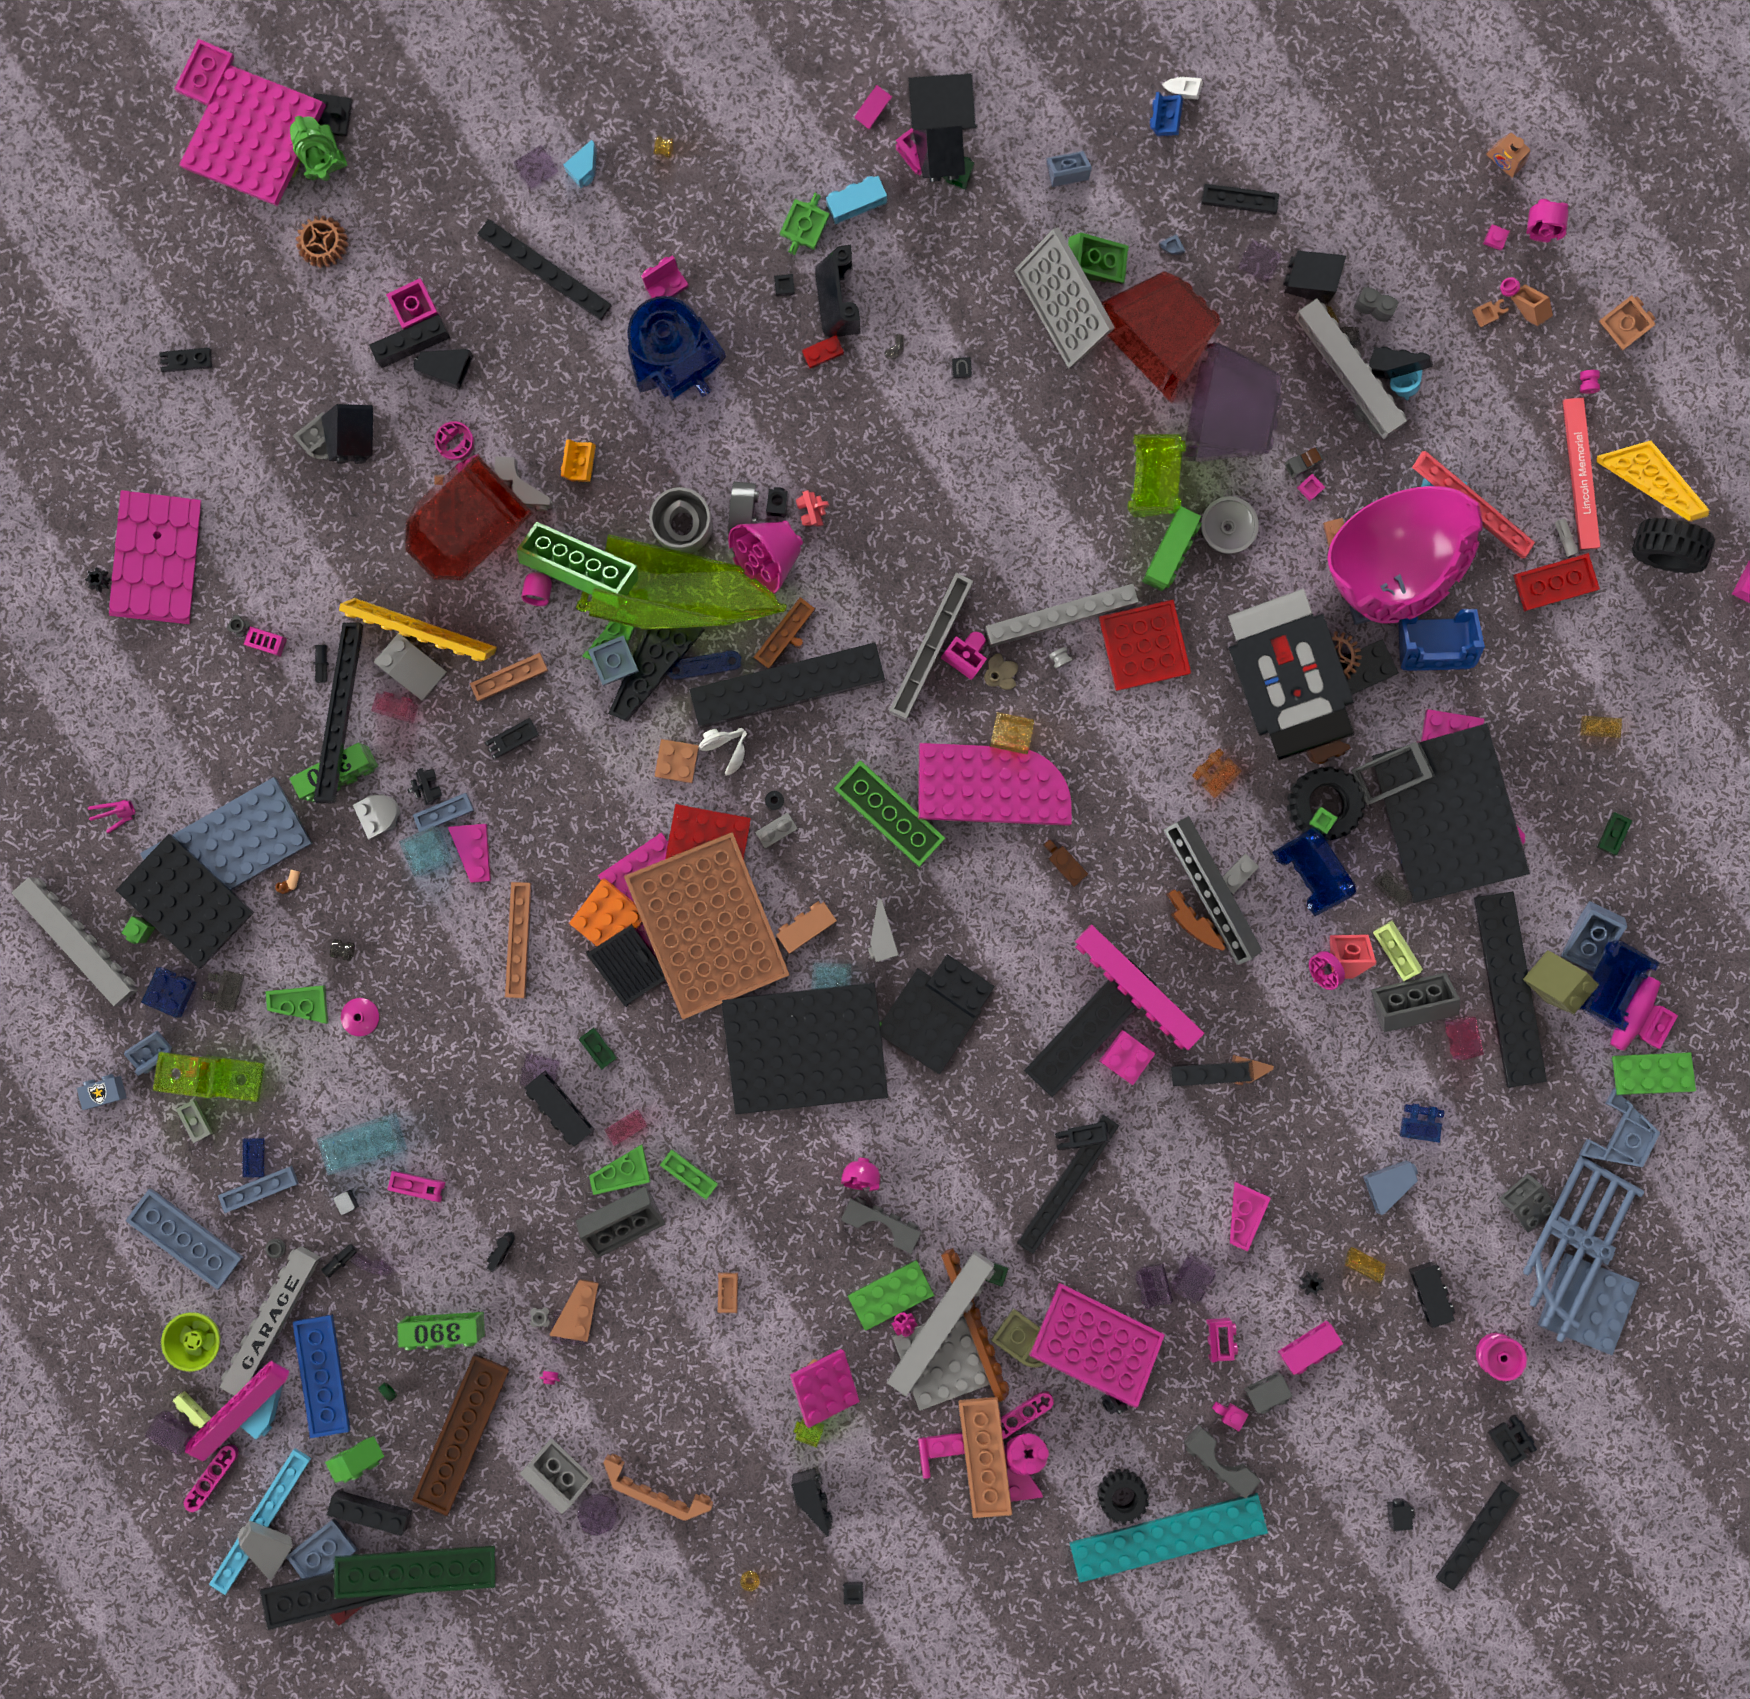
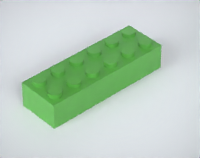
M539 522L534 524L516 549L519 563L620 607L638 580L637 565Z
M861 760L834 788L841 797L918 867L945 840V837L926 820L918 819V813Z

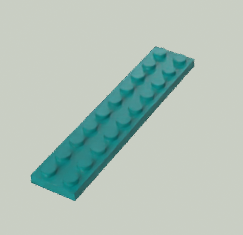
M1255 1493L1249 1495L1246 1499L1239 1497L1072 1541L1069 1544L1079 1582L1081 1583L1267 1534L1268 1530L1259 1496Z

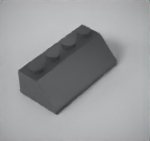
M1446 972L1371 989L1377 1018L1384 1032L1458 1016L1460 1012V998Z
M646 1187L638 1189L576 1220L580 1239L596 1259L666 1225L653 1196Z

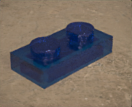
M243 1138L242 1178L264 1177V1138Z

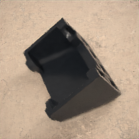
M851 244L838 246L817 264L815 268L822 331L828 337L861 334L858 306L852 302L842 303L840 280H844L846 272L853 270Z

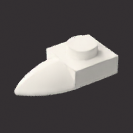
M1178 77L1164 82L1163 86L1174 94L1182 95L1183 99L1198 100L1203 82L1202 78Z

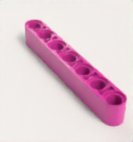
M272 1361L267 1363L188 1441L185 1453L201 1461L206 1460L285 1383L289 1376V1370Z

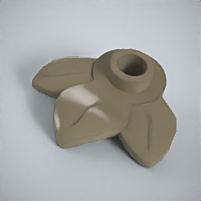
M1000 653L995 654L988 661V670L984 674L986 684L991 687L999 686L1003 690L1014 688L1016 682L1012 677L1018 671V664L1013 661L1004 662ZM991 674H995L997 679H993Z

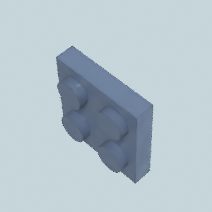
M624 635L588 650L603 686L639 672Z

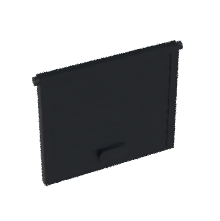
M972 73L908 78L911 125L913 130L962 126V130L978 128V125L975 123Z
M632 924L591 951H586V955L625 1007L666 980L658 959Z

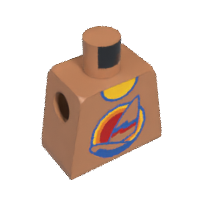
M1510 132L1501 138L1486 155L1513 178L1526 164L1530 148L1524 144L1522 138Z

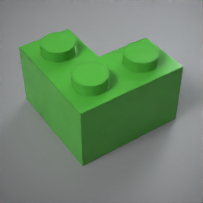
M372 1436L364 1439L352 1448L338 1453L325 1463L335 1483L340 1481L346 1483L351 1479L355 1480L362 1476V1471L366 1468L370 1470L379 1465L378 1461L384 1455L375 1437Z

